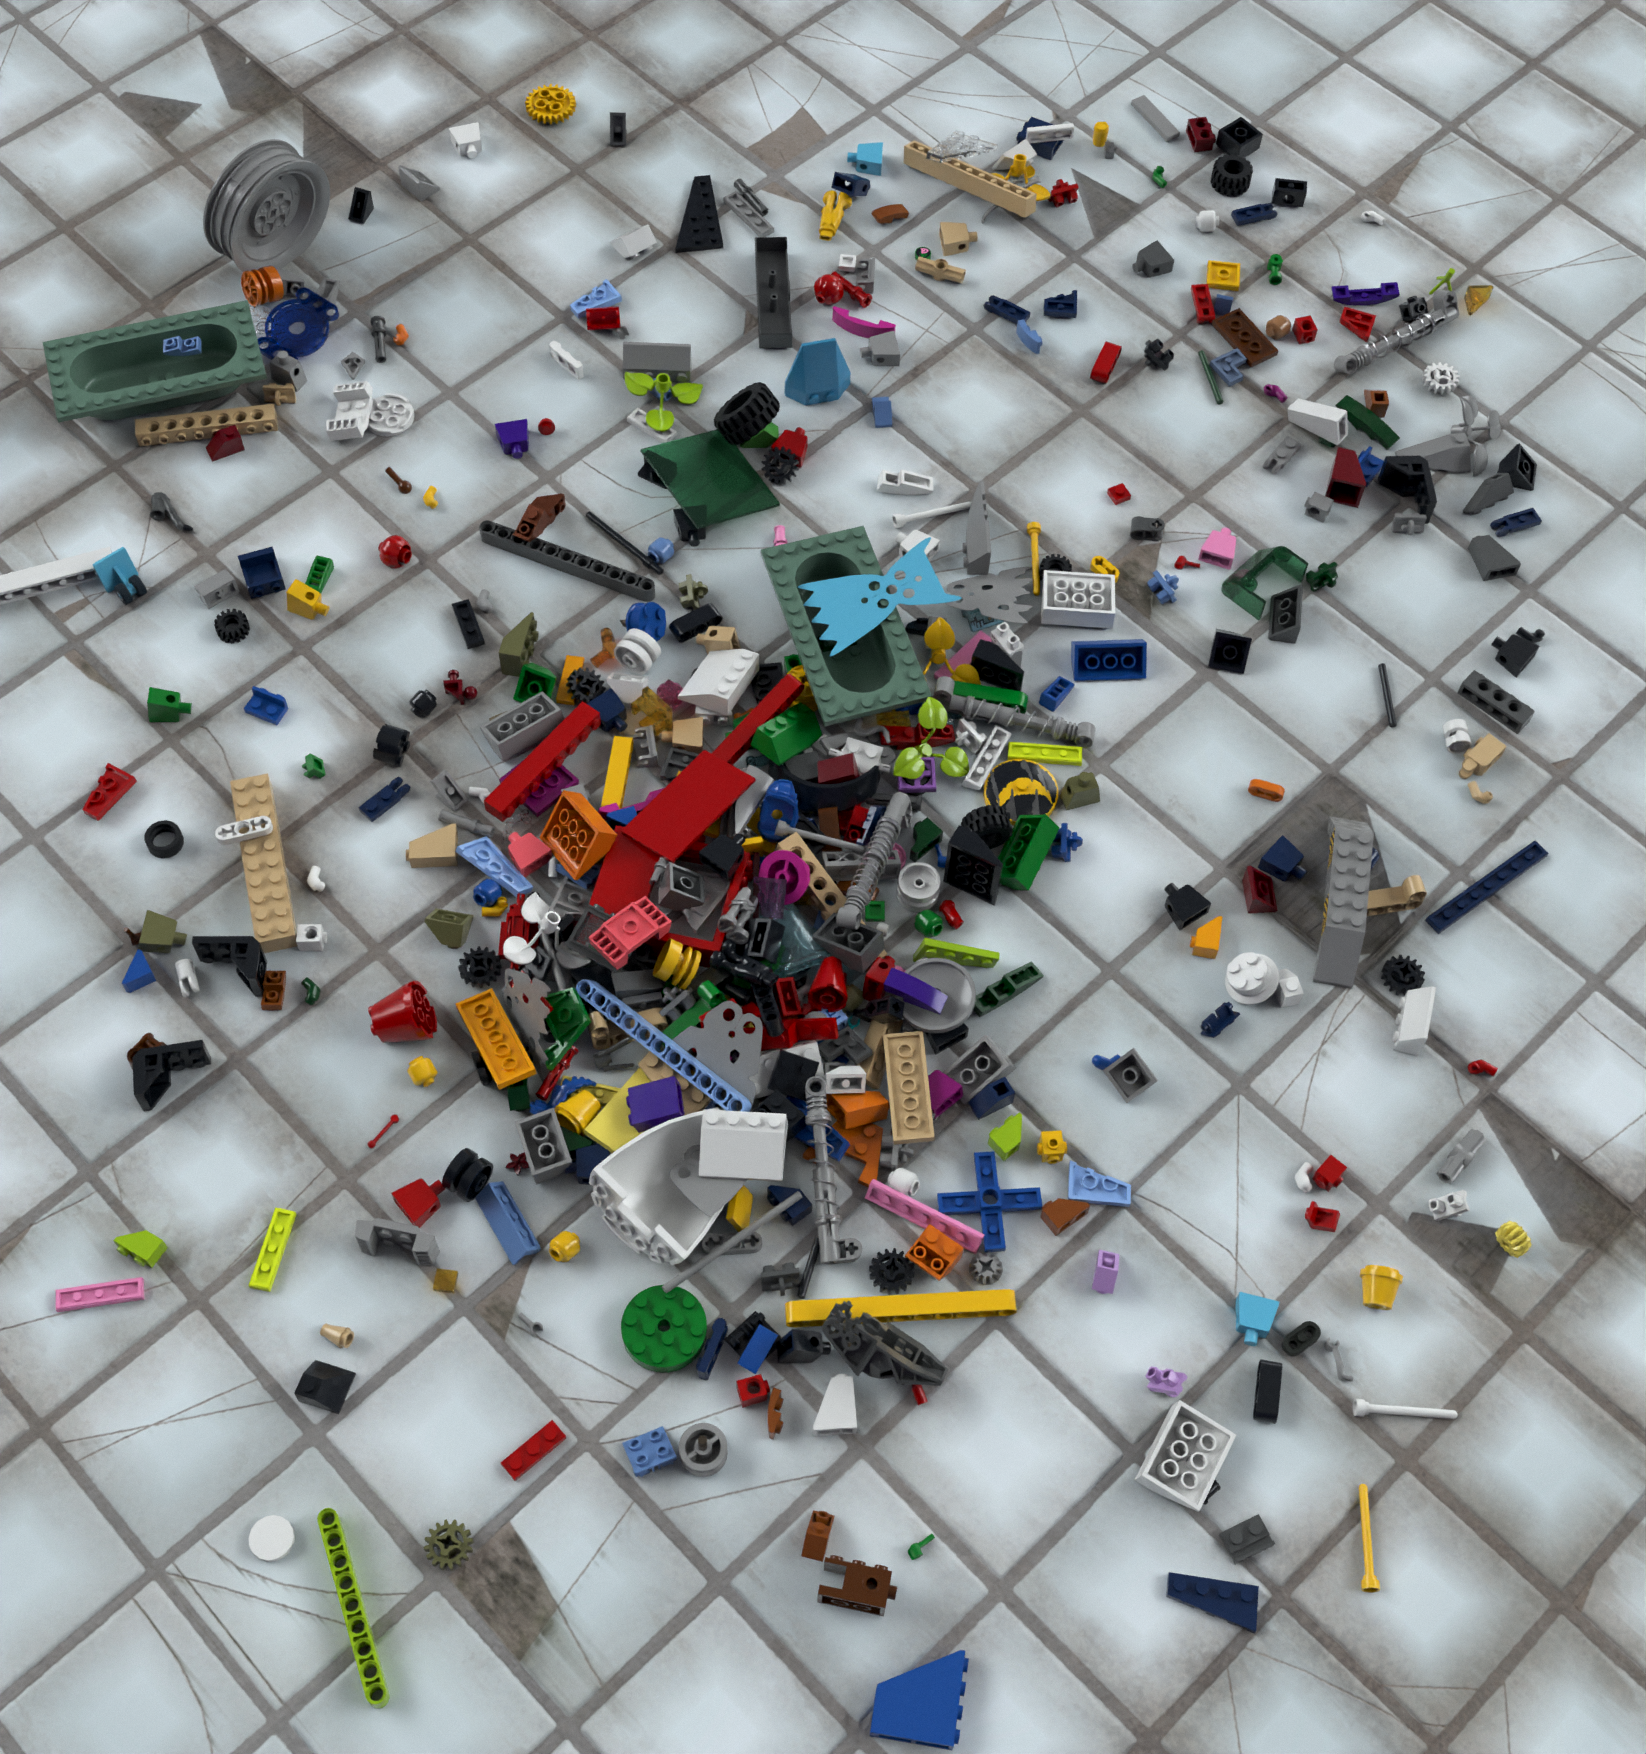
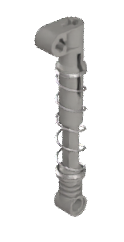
M1437 290L1433 295L1434 312L1425 313L1420 318L1417 317L1416 321L1410 324L1405 323L1404 327L1398 330L1393 329L1392 335L1388 338L1381 335L1380 342L1376 344L1369 341L1368 345L1362 344L1356 351L1346 356H1338L1334 361V369L1337 372L1353 374L1357 368L1363 365L1368 366L1374 363L1376 358H1384L1388 352H1396L1401 346H1408L1413 340H1420L1425 334H1432L1437 328L1459 317V308L1456 293L1449 290ZM1395 346L1398 347V349L1394 351L1389 350ZM1387 351L1386 355H1384V356H1382V357L1377 356V355H1379V354H1381V353Z
M942 676L937 679L933 698L944 706L946 712L959 714L963 718L970 720L973 718L984 720L987 724L990 722L1001 724L1004 728L1007 726L1011 727L1012 724L1017 725L1021 732L1026 728L1034 729L1038 736L1043 732L1051 733L1054 740L1063 739V737H1065V740L1070 738L1069 741L1074 739L1076 745L1082 748H1088L1093 745L1095 726L1092 723L1081 722L1078 726H1076V723L1071 725L1072 722L1067 724V721L1059 716L1055 720L1053 715L1048 719L1037 717L1036 711L1031 715L1020 713L1019 707L1014 709L1005 707L1002 703L999 705L988 703L985 699L980 701L975 700V697L954 695L955 682L952 678Z
M813 1076L807 1080L805 1086L806 1100H808L806 1104L809 1105L807 1106L809 1111H807L805 1123L813 1127L814 1139L807 1142L814 1143L815 1158L810 1159L809 1162H816V1169L812 1170L813 1178L811 1181L814 1182L815 1198L812 1200L816 1204L817 1217L814 1218V1222L818 1227L821 1264L851 1263L857 1261L861 1256L862 1245L857 1239H840L838 1225L841 1223V1216L837 1215V1210L840 1206L836 1203L835 1191L838 1189V1186L834 1183L833 1173L836 1167L828 1162V1155L834 1151V1147L826 1142V1136L832 1132V1128L826 1124L830 1123L832 1118L827 1110L825 1081L819 1076ZM816 1084L820 1086L821 1090L819 1092H812L810 1086ZM825 1126L830 1128L828 1134H826ZM827 1145L832 1147L830 1153H827ZM824 1202H827L828 1214H825ZM826 1223H829L830 1236H827ZM844 1244V1250H848L849 1246H852L856 1251L853 1255H850V1251H846L845 1258H841L840 1245Z

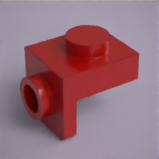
M1311 1201L1310 1207L1305 1212V1219L1311 1229L1335 1232L1340 1217L1339 1211L1318 1207L1316 1202Z

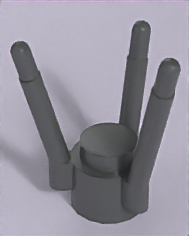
M629 1036L606 1050L594 1054L593 1058L598 1070L603 1068L604 1072L614 1069L634 1067V1063L609 1065V1063H612L610 1053L629 1044L630 1042L628 1041L632 1040L633 1037Z

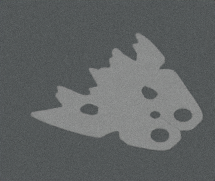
M1032 567L1002 570L998 576L988 573L948 584L947 592L951 593L950 595L961 597L963 601L960 603L947 602L946 604L965 611H972L978 608L983 616L1027 624L1028 622L1018 613L1029 611L1033 606L1015 604L1014 601H1017L1015 597L1031 593L1025 591L1022 587L1032 581V578H1014L1026 574L1025 571L1032 569ZM956 585H963L965 587L961 591L953 589ZM990 585L993 586V588L989 590H983L982 586ZM1007 605L1009 606V609L1002 610L999 609L998 606Z
M507 968L505 970V984L507 988L504 989L503 994L504 1005L514 1026L520 1029L522 1042L528 1044L529 1050L527 1052L532 1054L533 1065L543 1082L540 1060L545 1063L548 1058L541 1048L538 1039H540L539 1032L548 1035L544 1018H547L550 1009L544 1005L540 998L542 996L547 997V992H551V989L537 978H533L531 984L528 974ZM509 976H511L513 979V988H511L509 985ZM523 993L526 994L528 1003L524 1002ZM507 996L512 1000V1008L507 1004ZM530 1037L535 1041V1049L530 1043Z
M725 1001L705 1015L703 1019L704 1028L690 1026L676 1036L673 1041L686 1051L695 1048L697 1051L695 1058L749 1099L753 1106L756 1086L749 1077L756 1075L759 1071L763 1033L762 1021L752 1013L743 1015L742 1008L733 1001ZM728 1008L735 1012V1017L732 1021H726L723 1018V1012ZM748 1021L755 1024V1031L752 1034H746L743 1030L744 1024ZM730 1031L735 1032V1036L733 1038H730L728 1035ZM735 1049L740 1054L738 1060L733 1064L730 1061V1052ZM679 1054L675 1058L677 1064L680 1062ZM709 1077L706 1080L707 1087L711 1085V1079ZM725 1089L721 1093L723 1100L727 1096ZM739 1101L738 1110H741L742 1103Z

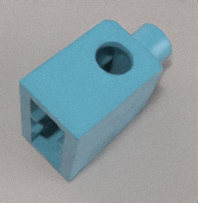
M883 143L858 144L857 153L848 152L847 162L857 163V172L881 176Z
M1239 1292L1236 1298V1331L1245 1334L1244 1343L1246 1345L1257 1346L1258 1337L1266 1338L1280 1301Z

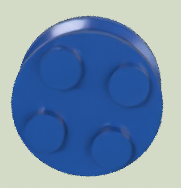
M655 602L635 603L629 608L626 620H620V622L627 628V632L633 628L640 629L653 637L655 641H658L665 635L666 613Z

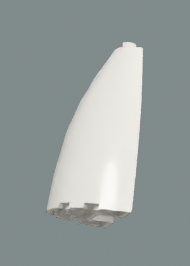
M717 1107V1108L708 1109V1110H720V1109ZM703 1111L671 1119L646 1130L614 1151L599 1163L590 1174L589 1184L593 1186L591 1196L595 1206L600 1207L603 1211V1220L627 1246L638 1254L644 1252L649 1255L651 1261L663 1264L665 1261L675 1265L685 1260L702 1240L724 1208L723 1206L712 1216L708 1217L675 1186L669 1175L671 1169L684 1160V1154L691 1146L700 1145ZM700 1151L692 1154L694 1160L699 1161ZM686 1168L680 1169L677 1173L680 1178H688L691 1174L690 1170Z

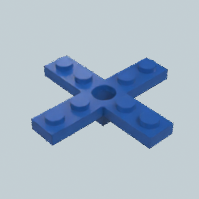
M995 1151L974 1153L977 1191L937 1193L938 1211L945 1215L980 1213L982 1234H984V1253L988 1251H1005L1002 1212L1042 1210L1040 1187L1000 1190ZM991 1195L996 1198L997 1202L992 1205L987 1204L983 1201V1197Z

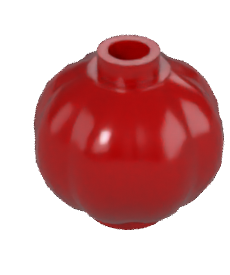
M826 274L815 281L814 293L817 301L822 304L833 305L842 299L844 290L839 277Z
M392 535L379 544L380 560L390 568H400L403 565L398 564V561L407 564L412 557L409 543L401 536Z

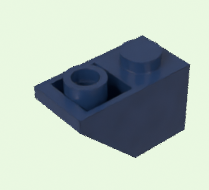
M1003 1077L987 1085L968 1104L977 1119L980 1120L1012 1104L1015 1091L1006 1077Z
M770 1185L767 1187V1199L773 1207L797 1191L803 1197L780 1213L781 1218L785 1222L788 1221L793 1226L812 1213V1203L800 1189Z

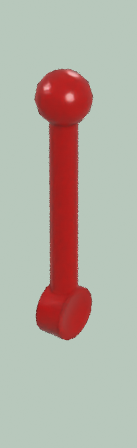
M392 1115L391 1121L373 1140L368 1142L369 1148H374L376 1142L393 1123H398L399 1117L397 1115Z

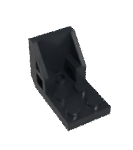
M1420 455L1386 456L1378 476L1379 484L1401 497H1414V501L1418 505L1417 513L1426 515L1425 524H1428L1437 503L1428 460Z
M193 936L192 945L200 962H234L237 966L236 972L253 995L255 997H263V982L267 970V959L261 944L253 936Z
M203 1040L140 1049L132 1057L134 1096L142 1110H152L171 1086V1070L182 1071L185 1068H202L205 1065L211 1064V1056Z

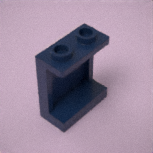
M273 546L238 556L251 599L286 590Z

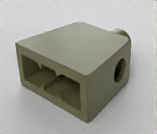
M1082 772L1078 776L1067 779L1060 794L1066 810L1100 802L1099 786L1092 772Z
M147 910L138 949L142 950V952L170 953L172 943L185 945L187 934L175 932L176 920Z

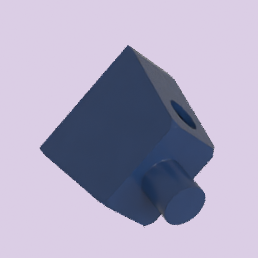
M835 172L831 188L851 196H867L871 185L870 180L858 175ZM845 181L850 182V184L846 186Z
M612 688L587 703L600 712L601 724L599 727L605 732H609L613 728L623 732L628 725L625 722L627 719L626 708Z
M1283 835L1265 853L1258 865L1260 870L1281 881H1287L1291 875L1302 880L1308 872L1300 866L1304 858L1303 854Z
M600 1144L579 1148L576 1150V1161H572V1164L565 1169V1174L577 1173L579 1184L590 1185L589 1178L592 1170L606 1159L610 1152Z

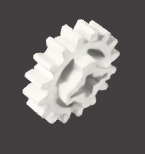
M1441 362L1438 365L1432 363L1431 366L1428 365L1424 370L1422 381L1425 382L1424 386H1429L1428 390L1433 389L1435 394L1437 391L1441 395L1444 392L1449 394L1450 391H1455V388L1458 386L1460 375H1457L1458 371H1453V366L1447 367V363L1444 365Z

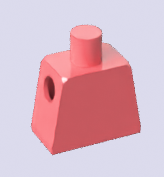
M517 832L509 835L508 840L511 842L508 846L509 856L524 877L547 864L552 858L551 849L532 833H527L522 837Z

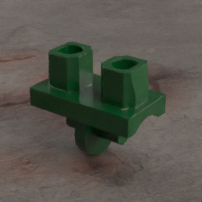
M1324 562L1319 565L1316 573L1314 571L1306 573V581L1310 583L1311 591L1316 592L1326 585L1330 588L1336 585V579L1338 578L1336 572L1337 563L1332 562L1328 565Z

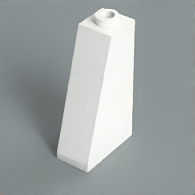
M1299 398L1288 407V421L1337 446L1348 435L1346 410Z

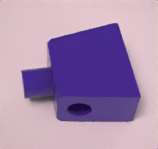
M527 419L495 424L496 436L504 454H512L514 459L521 458L523 456L522 452L529 450Z

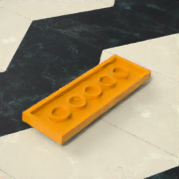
M492 988L455 1003L499 1090L537 1074L532 1061Z

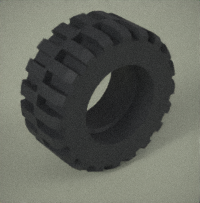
M761 382L753 383L732 396L719 409V412L714 417V426L729 444H742L759 434L761 430L765 429L772 422V419L776 417L780 410V403L766 384Z

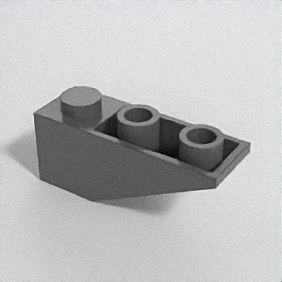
M1497 473L1485 479L1463 509V513L1479 514L1482 512V509L1495 505V502L1506 500L1509 495L1513 494L1514 490L1509 473Z

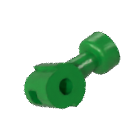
M1278 254L1271 255L1267 265V270L1272 272L1269 275V283L1272 285H1278L1282 282V275L1279 271L1281 270L1283 260Z

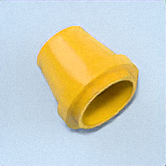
M581 1090L564 1103L560 1102L554 1110L560 1126L584 1137V1129L601 1110V1104L593 1094L586 1090Z
M1366 1265L1365 1268L1360 1269L1359 1277L1362 1278L1363 1305L1373 1309L1392 1310L1399 1285L1403 1282V1276L1396 1269L1379 1265Z

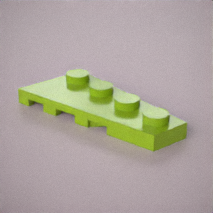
M924 938L913 954V962L925 957L927 959L944 958L954 961L961 966L993 968L999 961L1000 953Z

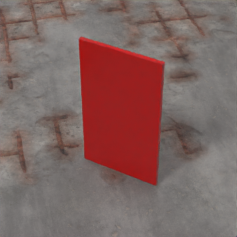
M703 750L621 832L669 862L674 863L756 779L710 752Z

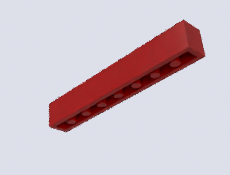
M582 701L484 799L485 810L501 822L510 818L519 805H523L527 797L532 792H536L540 784L547 780L557 767H560L569 755L575 752L577 746L581 742H585L593 730L598 729L601 724L600 712Z

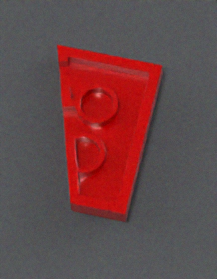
M107 763L105 774L100 776L98 780L99 785L96 790L91 792L82 809L86 815L97 821L137 782L134 776L110 763Z

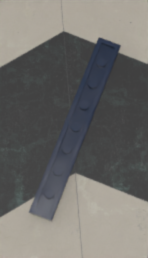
M1536 840L1429 915L1425 921L1440 934L1539 863L1549 853Z

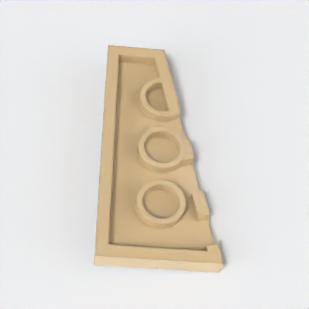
M651 1051L638 1063L650 1082L672 1076L676 1077L681 1084L685 1115L703 1111L712 1101L710 1097Z

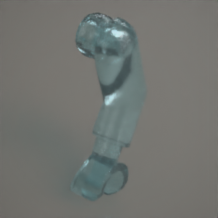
M763 754L757 757L748 756L745 761L747 767L751 765L758 768L767 765L769 758Z

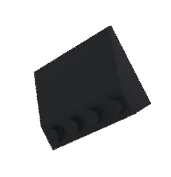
M959 825L948 842L943 882L995 906L1003 864L977 833L968 827Z

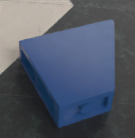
M965 1650L957 1651L877 1684L869 1736L952 1750L954 1744L959 1743L960 1730L956 1729L957 1720H961L963 1706L959 1705L960 1696H964L966 1682L962 1681L963 1672L967 1673L969 1658H965Z

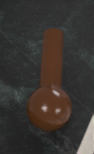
M391 467L385 470L398 485L400 493L407 494L411 492L412 485L409 481H403Z

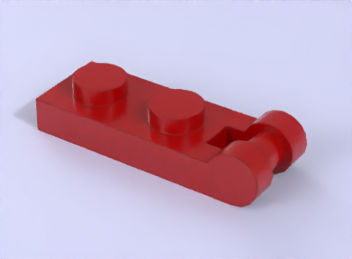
M1208 284L1191 285L1197 323H1204V321L1212 323L1215 319V312Z

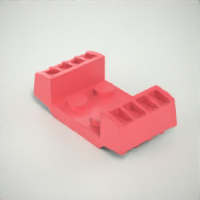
M644 896L638 901L630 903L608 919L588 938L590 944L618 970L627 964L628 954L651 937L655 936L659 940L670 930L672 921L653 902Z

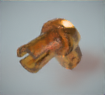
M603 628L601 630L602 650L590 659L596 668L606 660L615 658L614 649L616 643L610 628Z

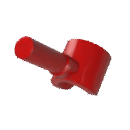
M1179 556L1174 564V567L1177 569H1183L1184 566L1200 568V564L1189 562L1184 556Z

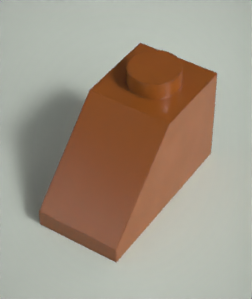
M1058 1198L1054 1202H1047L1042 1207L1040 1218L1057 1236L1088 1214L1090 1205L1087 1202Z

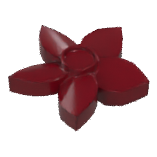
M525 1152L519 1154L518 1157L510 1153L512 1162L508 1163L505 1168H514L518 1176L521 1168H529L528 1162L525 1161Z

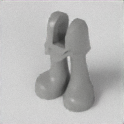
M744 887L731 901L732 903L729 905L731 908L727 914L722 915L717 923L719 931L727 933L726 938L735 941L736 944H745L748 941L749 933L743 928L749 917L755 912L758 904L756 896L750 897L751 890L748 887Z

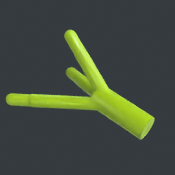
M1450 268L1445 276L1436 277L1437 280L1442 281L1429 294H1433L1444 283H1447L1448 290L1452 291L1450 279L1455 270Z

